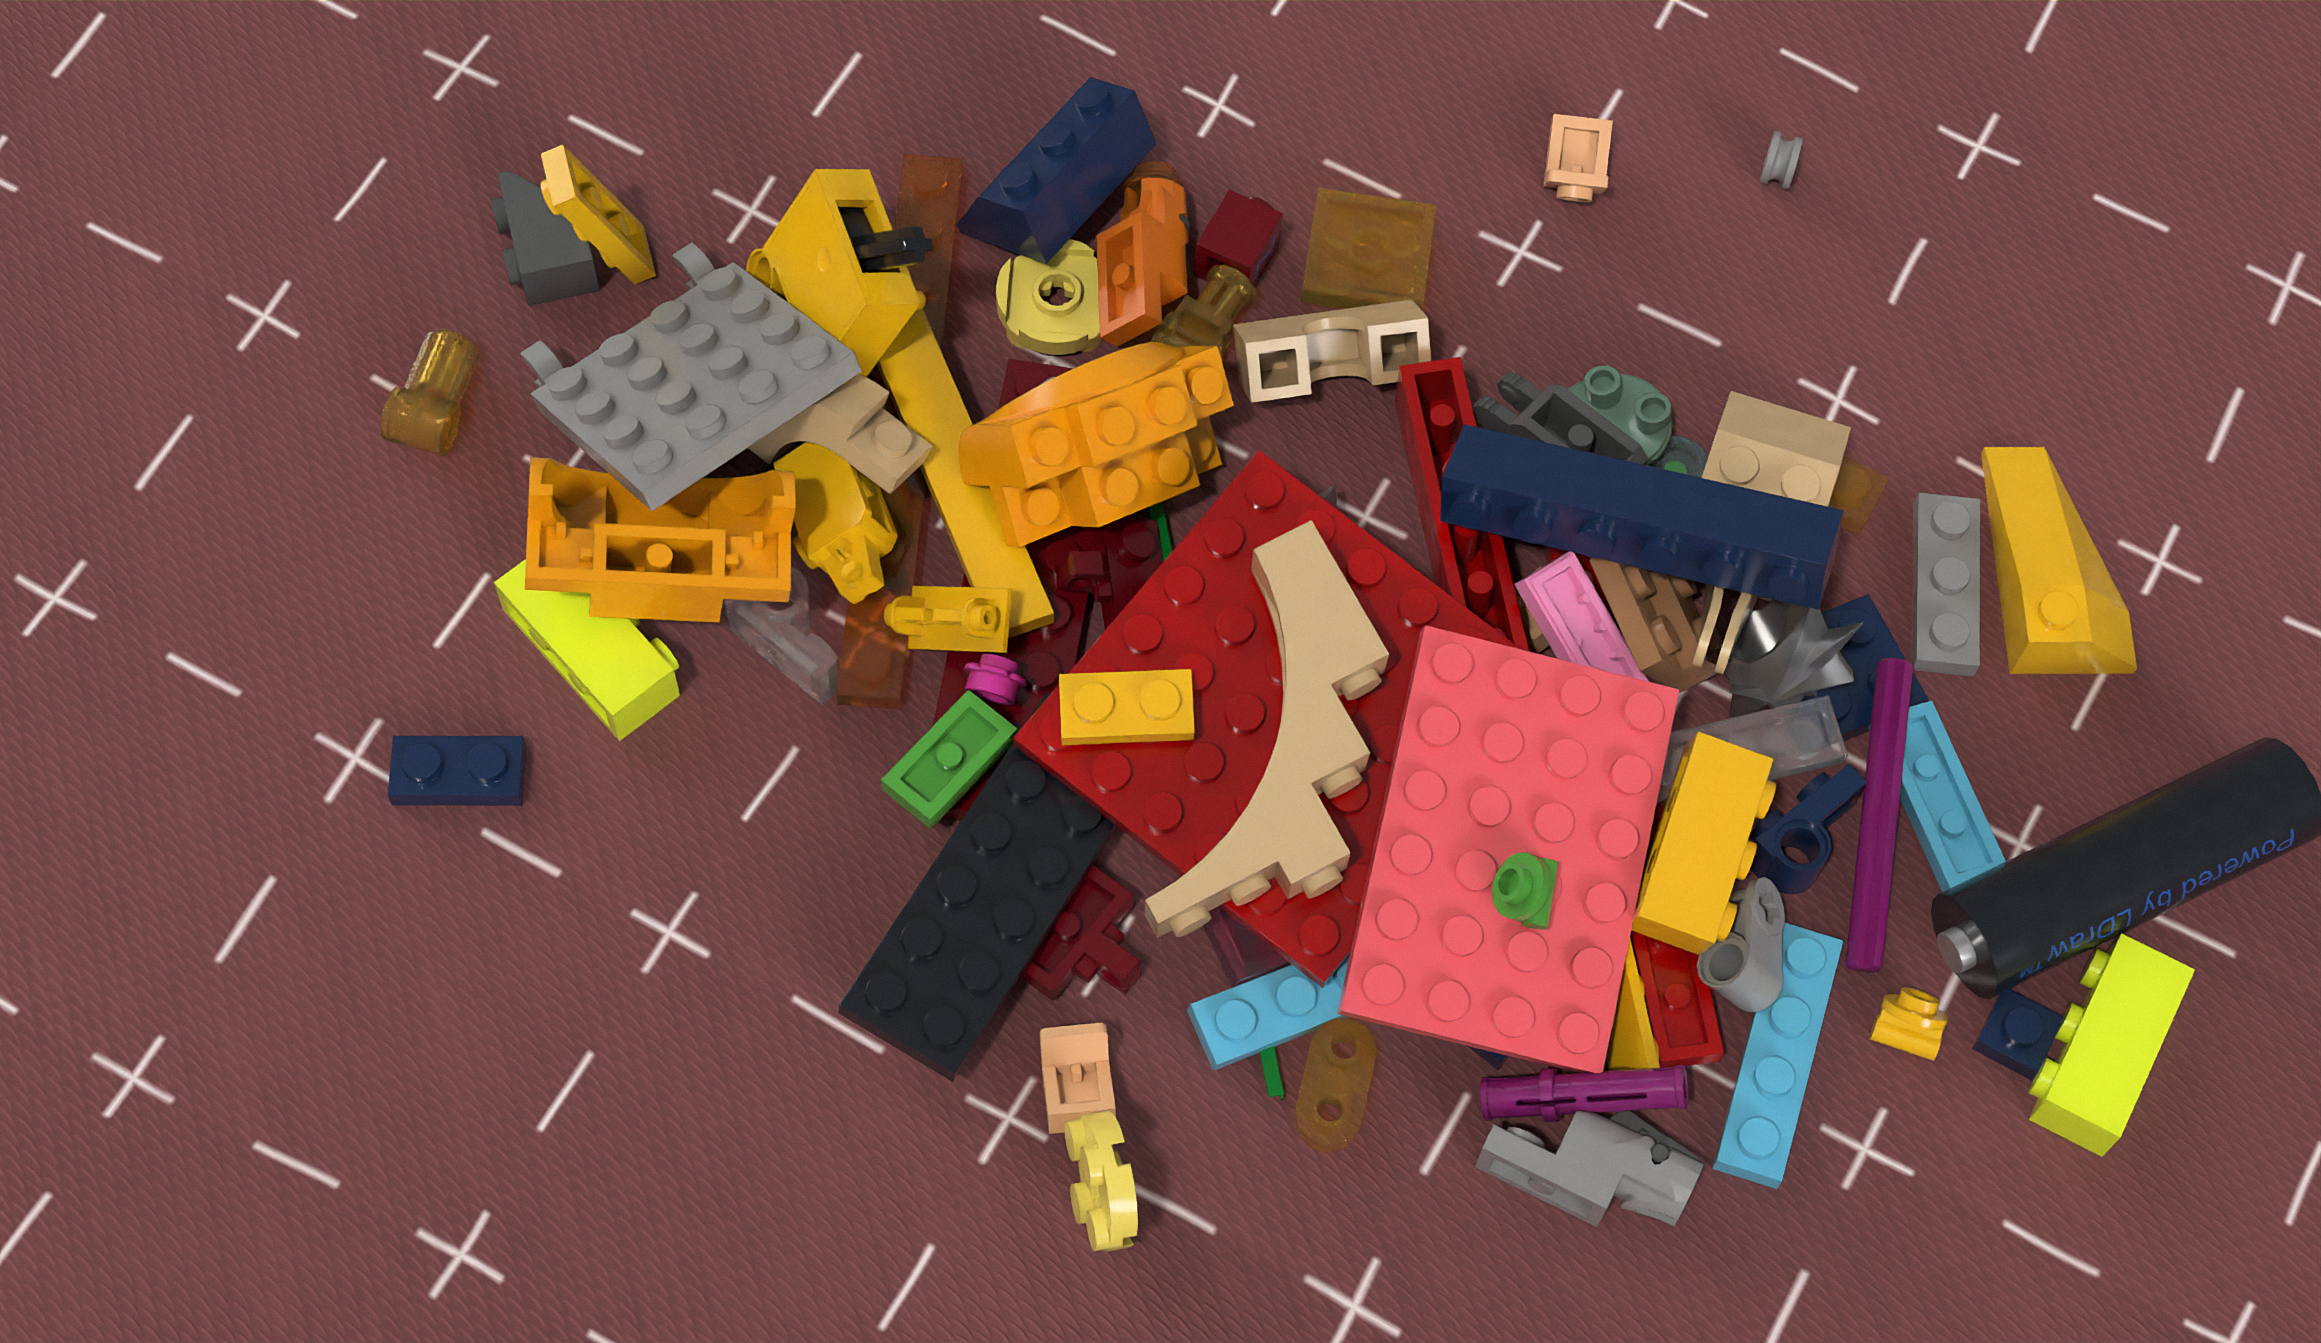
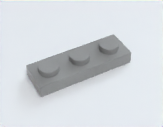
M1918 493L1913 503L1911 663L1915 671L1974 677L1980 666V499Z

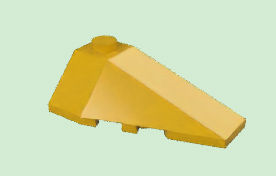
M1984 447L1981 456L2009 674H2134L2137 670L2129 611L2045 447Z

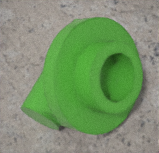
M1525 852L1516 853L1506 859L1499 867L1492 885V899L1497 911L1506 918L1521 922L1522 926L1547 930L1559 863L1555 860L1539 858Z

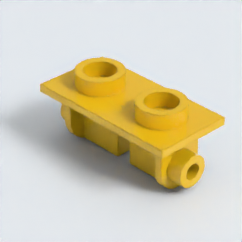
M912 586V597L898 596L893 602L887 604L884 610V620L896 633L908 635L907 649L1007 653L1012 588Z

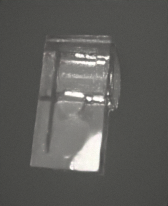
M791 566L789 600L794 602V604L786 610L776 611L767 608L772 601L727 599L724 604L731 632L821 705H824L836 693L840 685L835 652L816 634L810 633L807 637L805 636L811 628L813 614L807 580L798 569Z

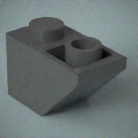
M511 171L497 173L503 197L491 199L499 235L511 233L514 246L502 250L510 285L523 284L528 306L600 291L589 241L582 242L575 233L572 224L562 214L556 216L551 212L545 202L541 187Z

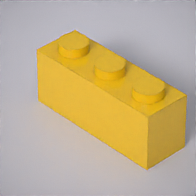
M1699 731L1686 744L1644 868L1635 914L1632 920V931L1697 955L1704 953L1715 944L1716 940L1721 942L1726 940L1737 912V904L1729 902L1735 879L1743 881L1746 878L1756 853L1757 843L1748 840L1755 817L1761 820L1764 819L1774 797L1776 783L1767 780L1773 758Z

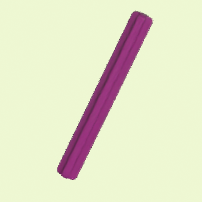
M1882 658L1878 662L1876 669L1865 773L1867 783L1863 792L1845 962L1848 969L1864 973L1879 972L1883 965L1913 674L1912 663L1900 658Z

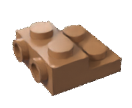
M1600 558L1589 559L1641 673L1667 687L1679 689V693L1718 674L1714 672L1718 660L1717 650L1721 649L1722 641L1715 627L1702 667L1692 665L1697 650L1702 616L1699 617L1692 601V595L1697 593L1694 580L1656 573L1647 569Z

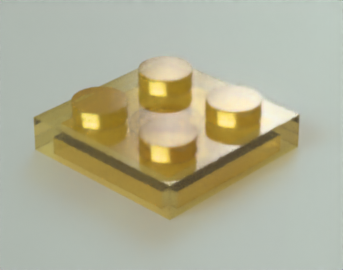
M1318 188L1301 302L1347 309L1413 300L1422 310L1437 205Z

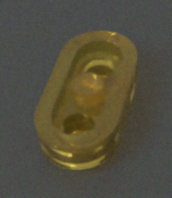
M1334 1019L1318 1028L1311 1040L1294 1114V1126L1301 1141L1315 1151L1323 1153L1341 1151L1348 1147L1359 1133L1377 1049L1375 1040L1369 1030L1354 1020ZM1346 1042L1354 1048L1355 1055L1351 1058L1342 1059L1332 1052L1331 1047L1335 1043ZM1323 1104H1332L1340 1110L1341 1117L1336 1121H1325L1318 1115L1317 1109Z

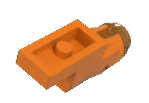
M1142 162L1131 171L1129 178L1123 186L1124 206L1121 211L1120 222L1096 235L1100 338L1116 347L1161 324V307L1188 293L1187 280L1191 278V269L1186 246L1189 243L1188 229L1190 228L1187 215V195L1181 179L1176 174V170L1165 162Z

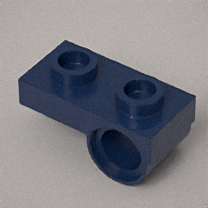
M1850 763L1832 778L1825 772L1813 778L1797 795L1796 799L1800 802L1786 815H1783L1779 809L1774 810L1752 830L1750 837L1754 840V843H1757V848L1750 870L1758 878L1765 877L1770 879L1778 892L1793 895L1808 890L1816 881L1831 851V840L1826 829L1855 806L1867 781ZM1793 847L1799 849L1806 855L1809 863L1798 864L1790 861L1784 855L1781 848Z

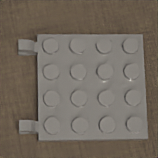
M692 242L672 255L676 265L690 278V281L685 283L689 291L675 300L657 306L649 317L626 332L608 338L601 344L598 350L572 367L563 368L557 357L541 340L520 353L524 363L538 377L534 381L538 389L530 394L539 412L651 511L862 372L857 358L851 349L734 262L724 268L715 270L703 251Z

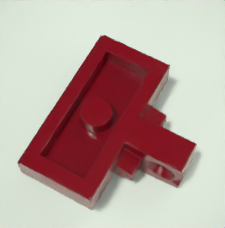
M1123 517L1101 527H1090L1093 544L1091 548H1088L1087 551H1071L1065 560L1055 566L1058 590L1090 592L1094 595V601L1101 603L1105 630L1163 563L1156 520Z
M1092 864L1020 978L1052 1001L1056 999L1075 975L1089 983L1097 974L1102 980L1123 994H1126L1142 975L1139 967L1141 961L1120 946L1125 940V935L1116 926L1135 904L1134 893Z

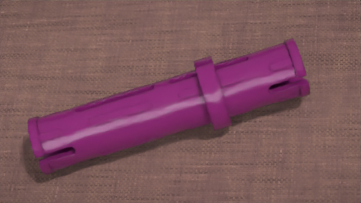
M1684 1065L1663 1068L1610 1070L1601 1073L1583 1072L1558 1074L1555 1067L1542 1068L1540 1074L1535 1076L1482 1077L1480 1082V1102L1485 1121L1495 1118L1543 1116L1545 1122H1559L1561 1115L1575 1114L1576 1111L1597 1113L1664 1108L1687 1109L1688 1083Z

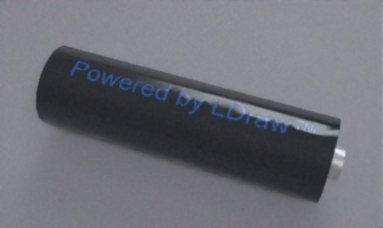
M2264 737L1938 894L1932 900L1931 917L1940 953L1949 968L1955 972L1969 990L1978 997L1991 999L2119 936L2121 933L2128 932L2315 840L2321 835V793L2317 782L2305 762L2290 746L2277 738Z

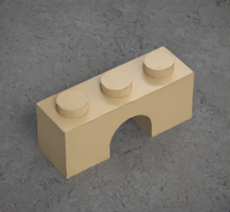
M1413 300L1233 324L1238 380L1251 403L1312 394L1311 383L1335 376L1363 377L1372 386L1397 382L1400 365L1431 361L1428 317Z

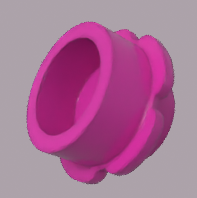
M982 654L979 664L972 662L967 663L964 667V670L969 672L964 690L966 692L970 690L978 698L993 703L1014 705L1018 690L1026 687V680L1017 674L1019 665L1016 662L993 654Z

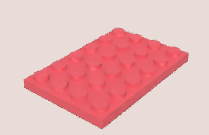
M1425 625L1420 631L1337 1014L1576 1073L1603 1072L1679 689ZM1516 853H1530L1539 858H1547L1559 863L1547 930L1522 926L1521 922L1502 916L1494 906L1492 885L1495 875L1502 863Z

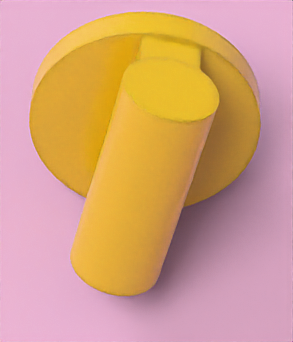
M1903 987L1899 995L1886 994L1884 996L1880 1013L1874 1020L1869 1040L1934 1061L1940 1048L1942 1033L1946 1027L1948 1016L1938 1009L1940 1001L1936 997L1918 989Z

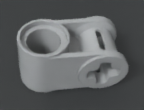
M1765 877L1750 881L1745 889L1731 892L1729 902L1737 904V912L1732 928L1724 942L1716 940L1714 945L1699 955L1697 962L1698 976L1702 982L1736 1007L1746 1012H1759L1768 1008L1777 999L1783 985L1782 929L1785 922L1784 905L1776 886L1770 879Z

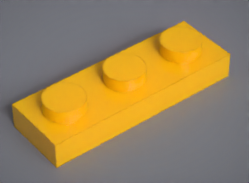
M564 145L542 153L541 157L547 179L541 181V191L551 212L556 216L562 214L572 224L575 233L582 242L590 241L599 250L606 265L609 268L617 267L634 285L655 277L656 273L644 225Z

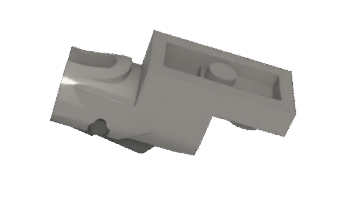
M1576 1111L1556 1155L1545 1150L1544 1143L1528 1131L1516 1127H1509L1506 1131L1493 1125L1482 1147L1475 1168L1598 1227L1613 1196L1622 1201L1620 1205L1622 1209L1660 1219L1675 1226L1704 1165L1698 1162V1157L1672 1138L1663 1135L1631 1111L1619 1112L1608 1119L1594 1112Z

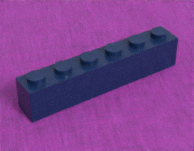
M1467 424L1463 425L1442 475L1440 521L1817 610H1819L1835 560L1843 510Z

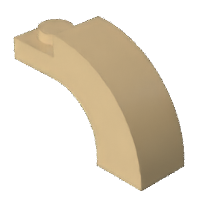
M857 374L749 446L748 449L771 465L795 442L806 441L815 443L835 452L891 494L925 462L932 445L883 409L890 393L888 390L869 378Z

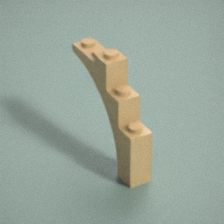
M1312 520L1253 549L1251 571L1266 600L1276 631L1282 663L1283 704L1278 737L1264 777L1248 806L1228 834L1202 861L1177 881L1145 900L1144 915L1157 938L1172 930L1176 937H1182L1199 929L1211 920L1210 910L1231 899L1235 906H1241L1258 898L1271 888L1268 880L1273 877L1277 879L1287 899L1303 891L1308 898L1316 897L1332 889L1343 880L1340 872L1347 868L1350 851L1318 795L1324 792L1327 798H1334L1352 789L1362 781L1363 778L1360 773L1366 770L1370 752L1338 697L1344 694L1347 700H1353L1377 687L1382 681L1379 675L1385 672L1389 653Z

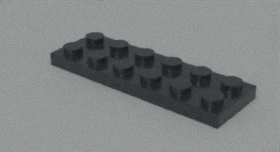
M1047 692L1045 694V696L1043 697V699L1041 700L1033 714L1037 711V709L1043 704V702L1049 697L1051 693ZM1013 742L840 1002L838 1013L953 1082L1117 826L1017 748Z

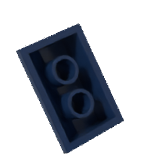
M1090 77L978 196L956 224L960 233L1047 264L1157 144L1135 90Z

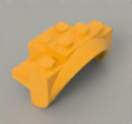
M1148 342L1131 346L1065 372L1019 396L981 422L965 428L960 436L958 451L964 485L990 487L1006 545L1021 547L1070 526L1101 527L1200 486L1198 474L1222 465L1209 415L1234 406L1218 346L1177 347L1160 342Z
M530 457L525 590L590 593L589 617L719 623L723 599L788 602L791 591V530L796 509L794 472L771 470L743 477L701 478L651 511L609 473L575 468L562 464L552 458Z

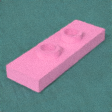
M1569 551L1560 555L1514 584L1557 659L1649 682L1645 674L1639 671L1626 641L1574 552Z

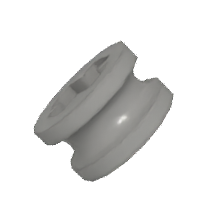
M1774 130L1759 182L1767 184L1769 180L1776 179L1780 182L1781 188L1789 189L1803 142L1802 137L1796 136L1793 140L1787 141L1783 139L1781 132Z

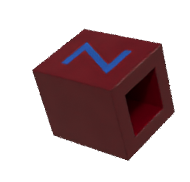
M1229 189L1196 243L1194 276L1248 300L1279 247L1283 213L1274 210L1270 204L1260 198L1253 196L1245 197Z

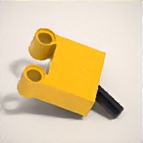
M815 169L763 248L755 249L750 254L746 272L851 349L862 370L859 374L867 377L914 312L921 310L926 304L925 294L915 289L907 266L923 263L925 252L933 250L932 238H924L921 226L914 225L892 229L870 169Z

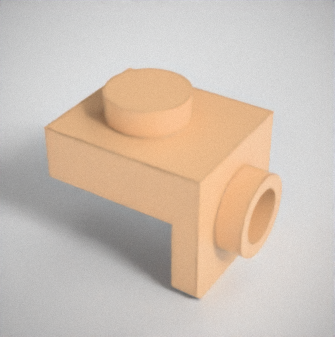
M1553 114L1543 187L1557 189V199L1574 202H1592L1593 193L1603 194L1608 187L1609 176H1606L1613 120Z
M1104 1023L1050 1027L1040 1030L1042 1079L1049 1134L1064 1133L1066 1121L1080 1119L1085 1114L1109 1110L1116 1117L1106 1025Z

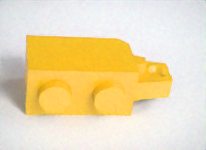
M805 442L773 463L775 470L793 471L795 475L796 509L793 521L798 535L793 538V542L798 554L806 565L811 569L820 567L831 577L839 593L853 605L864 600L868 594L882 588L885 584L880 558L892 551L898 533L880 486L835 452L811 442Z

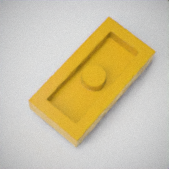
M1191 669L1059 674L1062 745L1194 740Z

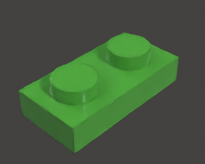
M968 690L881 779L882 790L931 830L1009 749L1014 742L1013 737L1017 734V728Z

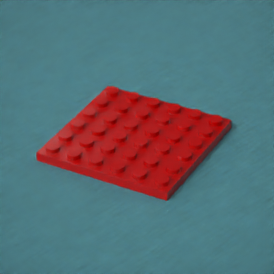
M1259 450L1068 673L1191 669L1194 740L1062 745L1060 691L1058 685L1013 737V741L1017 748L1182 877L1202 861L1228 834L1248 806L1264 777L1276 745L1281 724L1283 704L1282 663L1276 631L1266 600L1251 571L1253 549L1312 520L1389 653L1385 672L1379 675L1382 681L1377 687L1353 700H1347L1344 694L1338 697L1370 752L1366 770L1360 773L1363 779L1355 787L1337 797L1327 798L1324 792L1318 795L1348 847L1350 857L1347 868L1340 872L1343 880L1332 889L1316 897L1308 898L1303 891L1287 899L1277 879L1273 877L1268 880L1271 888L1258 898L1241 906H1235L1231 899L1219 905V907L1323 988L1350 955L1420 631L1426 625L1517 649L1520 648Z

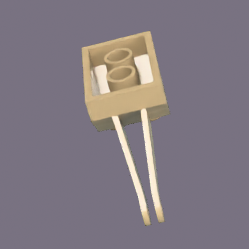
M1731 391L1702 478L1828 507L1851 427ZM1706 584L1698 645L1692 665L1702 667L1724 593V588L1711 584ZM1740 592L1741 596L1733 611L1714 672L1724 674L1729 656L1758 598L1768 602L1772 601V599Z

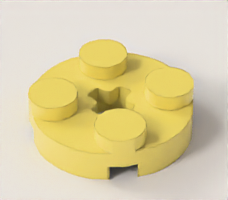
M1069 239L1047 264L1019 255L1012 263L1010 258L1002 266L996 284V306L999 319L1006 328L1007 337L1012 344L1019 348H1028L1050 355H1065L1078 351L1090 352L1101 344L1097 258L1094 257L1095 250L1082 242ZM1052 287L1064 288L1065 297L1072 299L1063 305L1055 306L1050 305L1047 301H1043L1040 296H1049L1052 292Z
M1108 1110L1085 1114L1080 1119L1066 1121L1064 1131L1068 1154L1072 1162L1078 1161L1081 1182L1071 1184L1070 1186L1071 1203L1077 1224L1086 1223L1093 1251L1102 1250L1108 1252L1132 1247L1134 1243L1130 1237L1137 1236L1138 1230L1136 1192L1131 1164L1122 1165L1119 1154L1113 1151L1112 1144L1125 1142L1115 1115Z

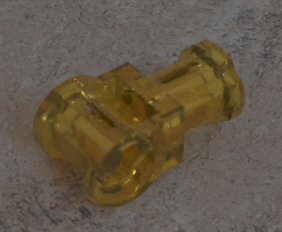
M1214 265L1206 276L1207 285L1199 297L1195 300L1186 295L1177 309L1171 311L1162 320L1151 342H1160L1177 347L1218 346L1222 360L1232 340L1233 320L1242 308L1250 307L1257 297L1256 288L1238 270L1227 265Z

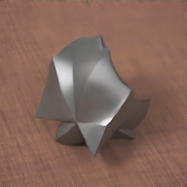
M1772 599L1762 610H1752L1725 668V673L1731 684L1729 693H1732L1729 716H1748L1768 705L1775 711L1788 717L1805 695L1816 697L1817 690L1853 682V671L1839 651L1864 622L1828 629L1820 608L1817 610L1792 603H1784Z

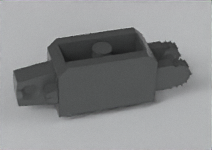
M1509 371L1496 384L1502 399H1505L1508 404H1511L1515 410L1521 413L1519 416L1503 404H1499L1491 396L1487 397V395L1479 399L1472 406L1474 417L1478 424L1489 430L1647 465L1648 457L1638 442L1562 385L1550 384L1542 392L1516 372Z

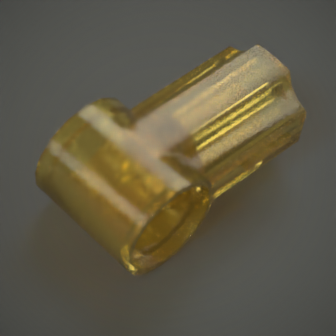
M443 328L436 332H427L404 388L395 387L386 400L380 427L383 440L441 456L448 454L455 442L460 425L461 410L459 404L480 357L476 344L469 342L458 332Z

